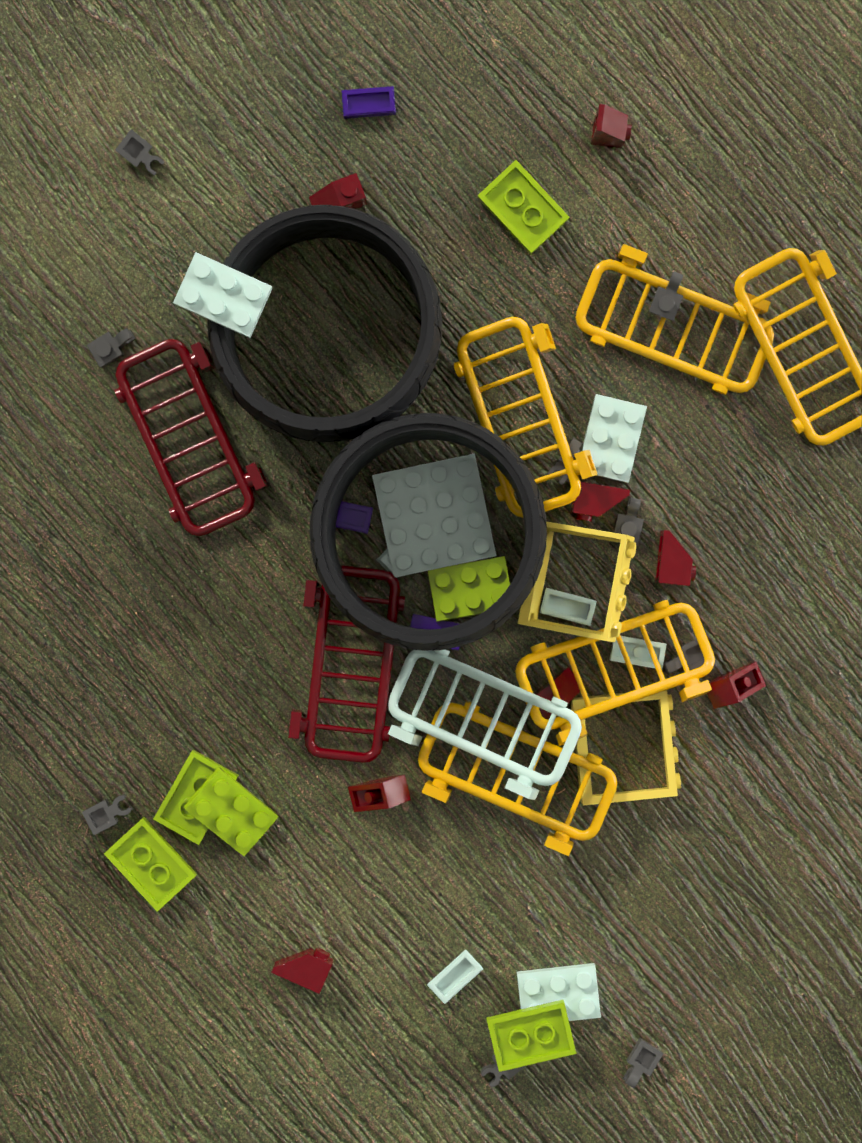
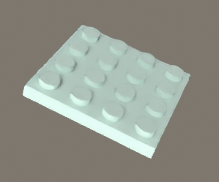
M475 453L372 475L392 572L395 577L496 556Z

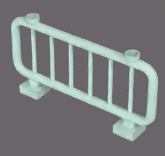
M446 649L411 651L405 659L389 696V711L395 719L402 722L401 727L392 724L388 732L389 735L410 745L419 746L422 736L415 733L416 729L519 775L517 780L509 778L505 788L527 799L535 800L539 790L532 787L533 783L549 786L560 780L582 729L581 720L578 715L566 708L568 702L554 696L549 701L448 657L450 651ZM424 657L434 661V664L412 715L400 710L398 703L417 659ZM440 664L456 671L457 674L435 725H432L416 716ZM463 674L479 681L480 684L458 735H454L439 728ZM486 684L504 692L482 745L479 746L462 737ZM508 695L527 702V706L505 757L487 750L486 746ZM532 705L552 714L531 763L527 768L509 759ZM556 716H559L570 722L571 730L554 770L549 775H543L533 769Z

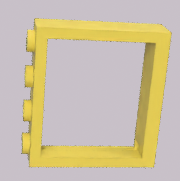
M546 522L547 540L543 564L534 587L521 605L518 624L615 642L616 637H619L622 624L619 620L621 611L626 606V595L624 593L625 587L631 579V569H629L631 558L636 553L635 537ZM554 532L620 543L604 632L538 619Z
M667 690L634 701L658 700L667 787L615 792L611 803L678 796L677 789L681 788L680 774L675 773L674 764L678 762V750L672 744V737L676 736L674 721H670L669 710H673L672 695L667 694ZM617 693V694H615V695H616V696H619V695H622V694H624V693ZM610 694L588 696L591 705L611 698ZM583 697L573 698L570 701L572 711L586 707ZM585 719L581 720V724H584L586 728ZM587 735L578 739L575 746L576 754L585 758L588 755ZM577 766L580 788L587 769ZM591 775L580 799L583 806L599 804L603 795H592Z

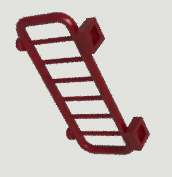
M168 339L121 361L116 369V379L119 388L114 389L121 404L127 403L174 506L169 508L171 518L175 523L180 521L184 529L191 535L203 536L250 514L255 503L251 488L255 487L256 491H261L268 488L269 484L259 463L253 462L245 466L247 473H244L197 370L199 367L204 372L215 369L205 344L199 341L191 345L193 353L190 354L184 343L176 339ZM170 349L178 352L183 364L136 386H130L126 377L129 368ZM184 368L186 369L194 386L193 388L141 411L133 392ZM195 392L197 393L204 412L152 435L144 416ZM206 416L208 417L215 436L163 459L156 444V439ZM218 440L226 457L225 460L174 483L166 466L167 463ZM229 464L237 481L236 484L185 507L177 487ZM240 488L245 500L242 507L204 525L197 526L193 524L188 511Z
M341 565L345 576L383 580L389 584V600L358 597L363 602L388 605L387 619L397 623L398 611H404L405 596H400V583L397 577L386 570ZM306 580L303 606L314 607L315 602H320L307 717H302V710L292 709L288 738L299 739L300 732L305 733L304 740L308 752L318 758L360 763L371 762L381 753L383 741L389 742L390 735L388 732L390 726H385L394 645L384 642L383 652L327 646L328 624L358 627L349 621L328 619L331 598L323 585L322 587L316 586L317 581ZM325 651L382 657L380 678L323 672ZM322 677L379 683L377 704L320 698ZM319 703L376 709L374 730L317 724ZM316 729L373 735L372 748L368 752L320 748L315 743Z

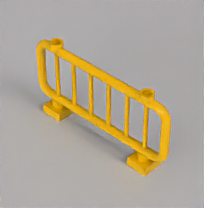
M623 244L617 256L622 259L621 262L608 259L601 261L595 266L575 317L580 330L592 336L590 342L605 347L606 342L697 377L712 383V390L724 395L727 394L728 390L743 393L754 387L766 361V356L761 346L747 379L741 383L728 379L749 326L746 316L740 318L733 306L679 286L676 293L683 295L684 299L694 302L695 305L676 353L672 357L654 350L666 318L661 317L650 347L630 340L651 286L656 288L659 286L666 289L669 282L636 268L637 265L641 267L644 264L648 253ZM606 270H613L622 274L602 326L599 328L587 322L586 314L602 274ZM628 276L646 283V286L624 338L606 331V328ZM746 292L750 301L757 297ZM764 299L753 305L757 316L759 314L763 315L768 311L771 304L770 301ZM701 305L719 312V316L697 367L680 360L679 357ZM727 315L744 322L724 374L720 376L703 369L723 317ZM758 317L761 324L767 322L765 319ZM769 326L764 330L772 344L774 332L772 326Z
M788 248L752 266L738 276L734 285L738 302L734 303L733 306L740 318L746 316L796 416L795 419L791 420L795 431L798 434L804 432L806 438L811 443L824 446L862 427V415L825 435H818L810 423L862 395V369L817 278L819 276L820 279H829L837 274L826 251L818 250L810 254L812 262H809L802 251ZM788 259L797 261L802 271L801 274L755 299L749 300L745 292V284L749 280ZM805 278L814 297L761 324L753 305ZM817 301L825 321L773 348L764 329ZM828 325L837 344L785 371L776 352ZM840 348L848 367L796 394L788 375ZM851 372L860 390L807 417L799 399Z
M509 317L462 336L457 346L459 361L454 363V369L459 378L465 377L480 425L493 433L489 417L542 398L548 419L500 435L499 437L505 440L551 424L557 444L520 456L524 461L556 449L560 451L565 469L534 479L536 484L565 474L568 475L571 485L570 491L564 495L543 501L545 512L576 500L581 490L579 475H581L582 479H587L598 474L590 450L575 453L576 460H573L537 351L539 349L540 352L547 353L556 349L548 324L540 323L532 326L534 332L532 334L524 320L518 317ZM512 327L520 331L524 343L470 362L467 352L470 343ZM526 348L532 368L487 385L478 386L472 367ZM534 373L540 391L539 394L487 412L481 392ZM494 465L500 482V486L495 487L498 500L500 502L506 501L509 510L514 515L523 518L522 509L516 501L513 487L503 473Z
M664 600L653 605L654 611L621 622V633L640 627L659 676V682L640 687L620 635L616 637L636 690L616 696L595 643L600 640L582 636L548 648L545 642L532 646V653L519 660L515 673L520 688L533 693L526 675V669L529 665L541 661L554 697L561 699L546 659L566 652L586 705L585 708L573 712L578 715L580 720L682 684L685 686L679 692L682 702L705 695L712 688L708 680L700 682L699 678L711 672L714 668L715 658L696 610L689 604L675 603L669 605L668 600ZM678 613L687 615L704 656V664L701 667L689 670L669 616ZM663 618L684 669V673L667 679L663 675L644 626ZM591 644L611 697L593 705L589 701L571 650ZM532 705L529 713L533 722L541 729H545L549 720L542 717L539 707ZM556 717L551 730L561 728V732L556 735L558 744L561 746L566 742L571 730V724L564 718ZM581 724L582 729L579 739L587 735L584 724Z
M466 701L464 706L458 703H449L439 728H441L444 718L449 713H455L465 719L471 702ZM476 705L470 720L489 728L493 718L479 713L480 706ZM442 706L435 713L431 722L432 725H435ZM497 721L494 728L495 731L513 738L517 729L501 721ZM521 731L517 742L521 741L537 748L541 738ZM429 734L426 735L418 756L419 767L423 773L434 778L433 781L428 780L422 790L423 794L446 803L453 791L447 788L450 785L554 830L555 834L549 832L544 846L567 856L570 855L574 842L570 841V837L575 840L586 841L597 835L618 784L613 771L601 764L603 760L601 757L588 753L585 758L573 752L569 762L587 769L568 817L565 823L545 815L558 782L551 785L539 813L521 805L523 800L521 795H518L516 802L496 794L506 771L503 768L500 769L492 791H488L472 784L482 760L481 758H476L469 778L465 781L448 773L458 749L457 747H452L443 771L431 766L428 761L436 740L435 737ZM545 741L542 751L559 758L563 748ZM541 751V753H540V755H539V758H538V760H537V762H536V765H535V767H534V769H533L534 771H535V768H536V766H537V763H538V761H539V759H540V756H541V754H542V751ZM594 772L603 776L606 779L607 785L589 828L579 830L570 826V823L590 775Z

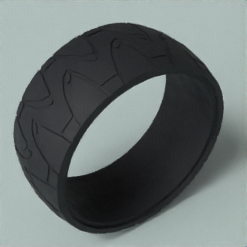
M311 205L282 212L253 228L235 245L223 264L252 277L276 253L293 244L317 238L345 239L360 243L377 251L396 266L405 277L414 293L420 311L421 333L418 347L410 366L400 381L381 399L359 411L335 417L299 415L270 403L254 390L241 368L236 352L233 330L207 319L208 339L215 366L219 369L218 373L223 383L238 404L256 420L274 431L292 438L313 442H340L355 439L369 428L381 422L399 417L417 399L431 377L438 359L442 339V312L435 283L425 262L410 242L396 229L375 216L363 213L357 209L344 206Z
M437 413L409 414L396 417L369 428L353 439L342 449L326 470L318 486L310 516L309 532L313 562L318 577L335 606L347 619L367 634L385 643L412 650H445L472 643L503 625L521 607L534 587L543 564L547 540L546 514L539 488L531 472L518 454L499 436L485 427L460 417ZM421 440H441L456 443L478 452L492 462L513 487L522 509L525 526L522 560L513 581L504 594L480 615L464 623L442 629H417L403 626L373 611L358 597L348 583L342 571L336 549L335 533L338 511L342 499L356 475L371 460L383 452L405 443Z

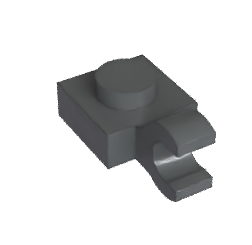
M673 271L666 289L658 286L648 312L674 321L683 295L676 292L684 275Z
M126 328L115 337H113L111 332H107L87 344V347L99 367L103 369L124 356L121 348L136 338L132 331Z
M573 438L568 445L573 460H576L574 454L581 452L579 448L582 443ZM561 456L556 464L549 469L547 475L565 469ZM562 475V478L558 484H564L568 478V475Z
M629 497L625 515L617 514L613 533L635 537L634 542L638 545L644 519L636 518L641 500Z
M697 639L680 646L689 670L696 669L704 664V656ZM679 656L663 663L666 673H671L683 667Z
M639 1038L626 1060L632 1066L623 1077L625 1083L635 1088L643 1072L651 1076L664 1053Z

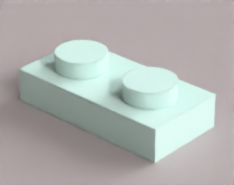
M621 636L632 665L655 668L645 640ZM616 640L612 642L609 660L625 663ZM651 641L662 670L667 644Z

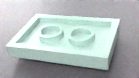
M195 252L173 303L251 338L273 287Z
M598 394L595 395L582 451L590 450L598 474L596 476L629 483L647 406Z
M594 963L517 972L521 1009L564 999L569 1021L601 1018Z

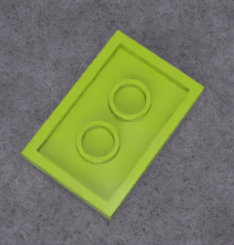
M517 160L509 165L477 195L482 204L530 255L570 218Z
M505 556L428 570L437 622L480 615L491 607L510 585Z
M193 749L153 820L199 845L209 828L184 809V805L218 766L235 780H237L239 775Z
M219 766L184 805V809L243 856L251 850L279 817L276 812Z
M145 817L104 853L157 912L197 875Z
M564 999L486 1017L499 1072L576 1054Z

